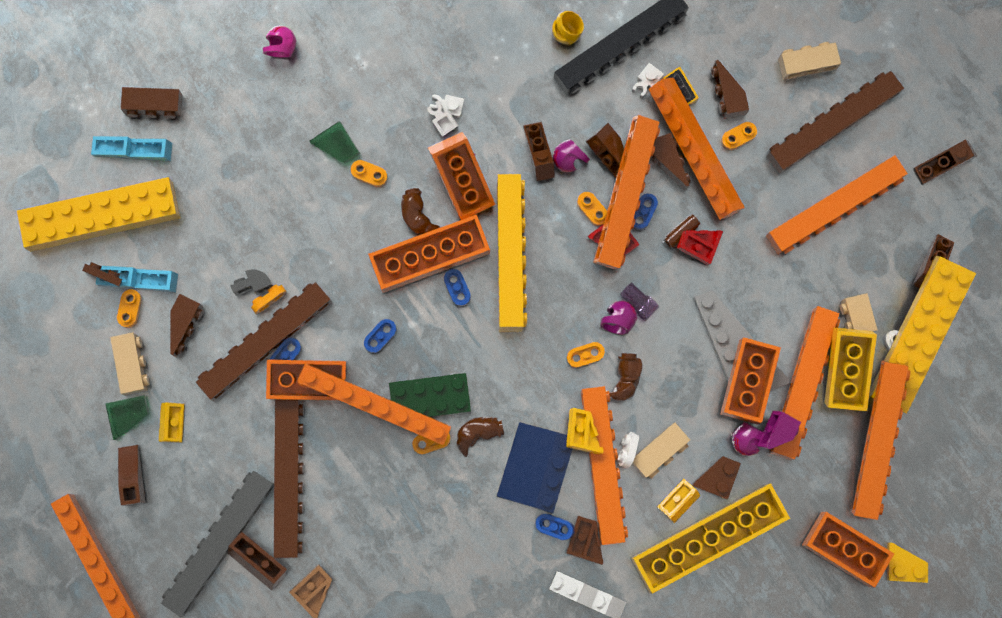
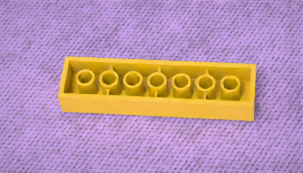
M498 174L499 332H522L523 327H526L527 313H523V308H526L527 294L523 293V289H526V274H523L522 271L526 267V255H522L526 248V236H522V233H525V218H522L525 210V199H521L525 192V180H521V174Z
M169 177L17 210L23 246L30 252L180 219L174 185Z
M935 256L884 360L909 366L908 370L911 371L909 381H906L904 388L907 390L906 398L901 403V408H903V412L906 414L976 275L975 272L940 256ZM879 372L870 388L869 396L872 398L875 396Z
M766 484L631 557V560L649 593L653 594L789 520L790 517L772 484Z

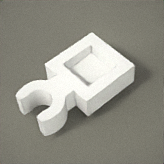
M648 63L637 78L640 82L633 86L632 91L635 92L637 88H641L643 92L640 97L643 98L646 95L647 87L650 88L660 81L664 73Z
M432 95L433 100L441 102L443 112L449 110L453 117H461L464 104L463 98L446 95L444 100L438 95ZM430 104L432 110H438L437 105Z
M437 101L435 102L438 106L437 111H433L431 107L427 109L430 114L435 115L436 118L432 122L443 137L459 125L449 110L446 112L442 111V104Z

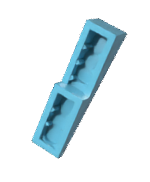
M93 136L91 155L171 161L172 142L167 139Z
M102 266L101 268L106 273L109 270L119 273V278L123 279L120 285L122 288L176 293L178 274L173 271ZM96 277V285L119 287Z

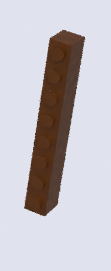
M893 72L880 73L874 78L875 81L872 84L867 82L859 88L860 92L857 94L852 92L844 98L845 102L842 104L837 102L829 108L830 112L819 114L814 118L815 122L811 125L809 122L799 129V133L796 135L791 133L784 139V143L773 145L766 157L779 175L900 94L904 87Z
M316 282L313 285L310 283L304 287L301 295L292 297L288 301L289 305L284 309L280 308L274 312V317L271 320L262 322L258 326L259 330L254 334H248L243 339L244 342L241 345L232 347L228 351L229 355L224 359H218L214 362V367L211 370H206L198 376L199 380L196 381V384L211 401L214 402L274 352L285 339L292 337L332 303L331 299Z
M275 400L274 558H300V554H303V542H300V534H303V522H300V514H303L304 507L303 502H300V494H303L304 485L303 482H300V474L304 473V464L300 463V455L304 454V444L300 443V435H304V424H301V416H304V404H301L300 400Z

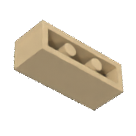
M829 42L820 43L816 47L811 45L804 46L796 51L788 49L783 51L778 58L783 80L837 70L841 65L836 43L830 44Z
M134 332L110 337L120 393L127 396L148 391L147 386L150 385L148 375L144 372L146 361L144 355L141 356L140 348L143 347L141 337H138Z
M673 423L635 456L632 465L644 479L648 476L651 479L660 472L657 468L662 464L667 466L674 460L672 456L677 451L682 453L689 447L687 443L690 439L676 423Z

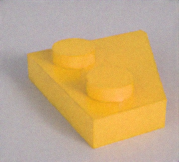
M577 408L570 409L566 447L600 455L604 450L603 447L599 446L596 437L598 432L593 424L594 420L590 411Z
M887 543V549L894 553L887 566V581L928 583V563L894 543Z

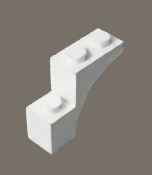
M558 571L549 589L612 618H620L627 603Z

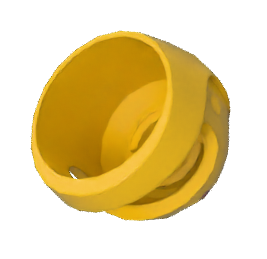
M564 11L558 14L557 19L552 25L554 38L566 45L575 43L581 37L584 29L583 20L572 11Z

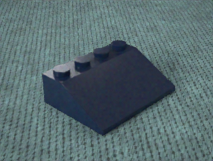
M519 422L496 497L553 514L573 448L566 447L567 435Z

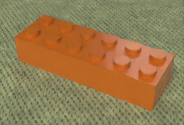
M476 214L369 253L368 255L382 293L489 255L490 248Z

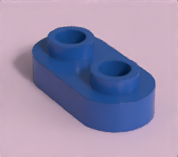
M649 193L642 195L639 199L640 207L638 211H635L634 215L635 225L633 228L636 230H643L648 226L658 205L657 198ZM644 202H649L651 206L646 207ZM641 218L643 223L638 224L636 219Z
M457 269L448 270L444 275V283L453 303L457 306L467 305L471 295L462 273ZM456 277L457 281L455 283H452L450 281V278ZM459 294H463L465 298L463 300H459L457 296Z
M381 320L366 336L364 346L368 352H380L394 337L397 329L392 320ZM386 326L391 328L390 332L385 333L383 331L384 327ZM372 341L378 342L376 347L370 345Z
M295 338L285 339L269 360H294L301 351L299 341ZM294 345V351H288V346Z
M541 514L536 519V528L541 533L560 540H568L574 535V525L568 520L551 514ZM545 520H549V527L544 525ZM564 526L568 528V532L566 534L562 532V528Z

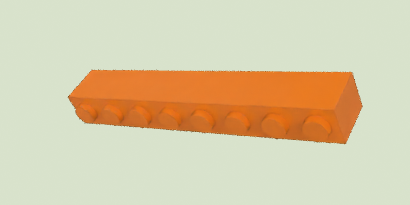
M674 77L661 79L648 90L719 220L731 217L745 208Z
M641 115L632 118L593 262L595 264L612 269H620L625 262L624 252L630 243V230L635 225V211H638L640 207L639 197L645 188L644 178L650 170V164L648 163L655 151L654 141L660 133L659 121Z
M896 155L770 231L766 237L778 255L782 252L787 254L795 249L793 245L798 242L802 245L811 239L809 237L811 234H820L826 230L825 226L829 223L834 225L841 221V216L845 213L848 216L858 210L856 208L858 205L862 204L865 206L873 201L872 197L876 194L880 197L889 191V186L894 185L896 187L904 182L903 178L908 173Z
M819 306L815 307L812 311L792 376V383H790L782 412L801 422L799 432L792 441L770 449V454L788 460H795L801 453L802 447L799 446L801 438L804 439L806 436L807 428H805L807 420L811 419L813 413L811 405L812 402L815 403L818 397L816 389L824 377V373L821 372L823 366H826L829 360L827 353L832 344L833 328H838L840 324V319H838L839 313Z
M881 361L852 507L854 516L878 520L879 515L883 513L884 504L881 502L882 497L886 496L887 485L885 483L886 478L891 474L889 463L890 458H893L895 454L893 443L894 439L898 438L899 427H897V423L902 418L903 408H901V403L906 398L907 390L904 388L906 381H909L911 373L908 370L909 366L905 364Z
M309 364L304 365L297 381L300 384L441 445H444L451 429L450 425Z
M605 386L582 389L583 410L591 412L594 420L593 424L598 432L596 437L599 446L603 447L604 450L600 455L589 452L600 544L624 543L625 538H628L627 526H623V519L626 518L625 508L621 507L620 499H623L622 487H618L617 481L620 479V470L615 465V460H618L617 449H613L612 441H615V432L610 427L613 416L612 410H608L607 402H610L609 391H606Z
M67 494L51 503L55 514L112 618H141L75 495Z

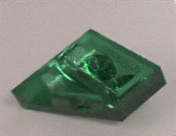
M340 121L310 140L311 144L344 164L361 154Z
M145 395L105 403L113 440L121 437L149 414Z

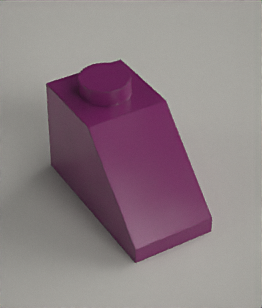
M772 411L757 446L772 449L792 441L799 432L801 422L784 412Z

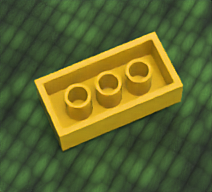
M833 328L824 400L827 407L867 411L877 334L873 331Z

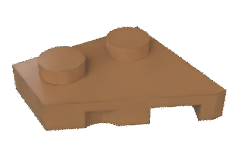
M318 564L289 593L313 618H318L332 578Z

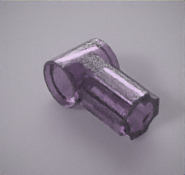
M632 282L620 293L628 303L633 305L637 315L644 321L659 308V305L650 296H646Z

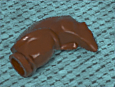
M419 188L405 191V195L402 196L401 208L403 219L411 231L415 234H424L438 229L440 226L432 224L430 219L422 213V191Z
M621 353V357L618 356L620 359L618 374L621 376V379L615 386L614 391L609 393L610 397L616 401H625L632 398L637 389L642 372V361L640 358H637V354Z
M479 417L465 423L457 434V446L460 452L467 457L469 447H472L480 438L489 440L496 436L499 438L503 436L502 420H497L496 417Z

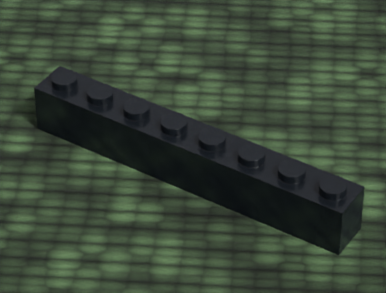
M684 0L658 1L554 72V79L566 95L570 92L572 94L577 92L582 84L592 82L598 73L608 71L612 67L611 64L616 61L618 63L627 57L626 54L631 51L633 53L636 52L645 41H652L661 30L665 32L672 26L673 22L683 20L687 16L688 5Z

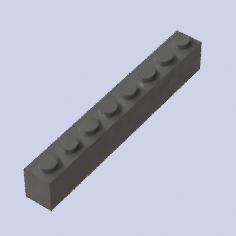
M253 471L252 474L249 472L245 476L243 487L234 492L231 497L233 501L229 506L226 505L220 513L222 517L218 522L215 521L208 530L210 532L206 539L203 538L197 545L199 550L195 555H191L185 563L187 565L183 572L180 571L173 581L176 583L171 589L168 588L162 596L164 600L161 604L179 617L185 616L226 557L228 546L244 531L274 488V483L258 472Z

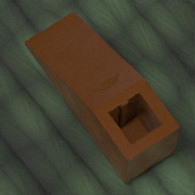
M715 60L713 67H711V74L717 83L715 85V92L720 97V113H723L724 119L746 115L749 111L746 92L719 60Z
M542 122L523 125L536 181L555 178L554 162Z
M607 123L599 128L586 143L616 178L624 147L620 136Z
M671 133L657 137L653 145L655 146L652 156L653 162L684 191L687 190L691 180L689 174L684 171V159L682 155L678 154L676 139L672 137Z
M965 139L914 168L922 183L925 184L974 159L977 155L970 142Z
M939 234L936 235L917 273L914 286L921 287L935 256L949 260L955 242Z
M182 294L178 295L170 311V354L176 358L178 354L181 355L183 353L187 337L190 338L195 329L193 326L196 320H200L204 312L202 310L203 306L200 303Z
M138 445L118 448V487L121 506L146 503Z

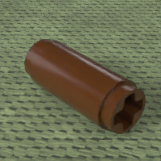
M691 214L666 235L664 242L671 249L677 247L683 231L696 230L700 225V221Z

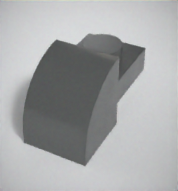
M251 269L245 271L247 279L244 277L234 281L233 285H230L233 293L237 296L251 289L258 295L271 288L273 283L262 271Z

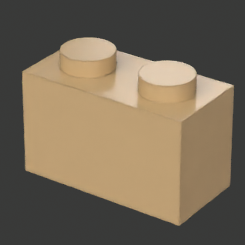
M868 293L848 297L841 301L840 311L842 315H845V329L873 332L878 330Z

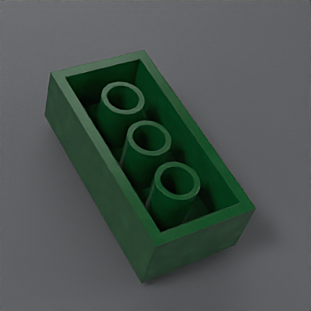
M466 373L389 383L392 401L431 418L471 414Z

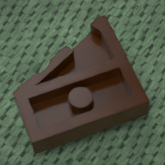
M93 262L90 265H84L82 271L120 287L123 279L119 278V273L112 270L106 273L101 270L102 266Z
M722 456L692 486L728 500L741 463Z
M577 516L574 526L575 532L570 539L566 553L603 565L597 521Z

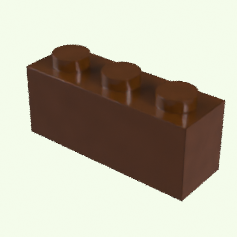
M122 87L121 110L128 117L145 115L148 118L164 116L165 118L174 119L176 116H181L183 95L179 89Z
M243 532L228 546L227 554L270 590H273L285 577L287 569Z

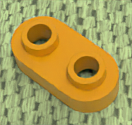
M744 122L725 132L721 138V144L726 150H735L752 141L757 135V128L751 122ZM745 129H750L751 133H746ZM733 137L735 141L730 142L728 138Z
M357 160L351 166L352 176L359 181L375 187H381L387 182V173L381 167L363 160ZM361 166L364 169L362 172H358L357 168ZM379 173L381 174V177L379 179L374 178V175Z
M591 192L581 193L577 200L579 209L593 225L602 226L607 210ZM585 198L590 199L589 204L584 203ZM596 213H601L603 217L597 218Z
M276 284L268 289V293L265 296H259L254 299L251 309L255 314H259L283 297L287 291L282 285L278 286Z
M128 289L121 296L117 321L125 328L133 327L138 321L142 297L136 290ZM132 295L133 300L128 302V297ZM129 314V319L125 321L124 315Z
M592 342L571 349L567 355V362L573 368L598 362L604 356V347L598 342ZM591 350H597L598 355L593 356L591 354ZM574 355H578L580 357V360L578 362H575L573 360Z
M448 433L444 445L418 435L413 440V449L416 453L423 455L445 448L450 443V434ZM421 441L426 443L425 448L419 447Z

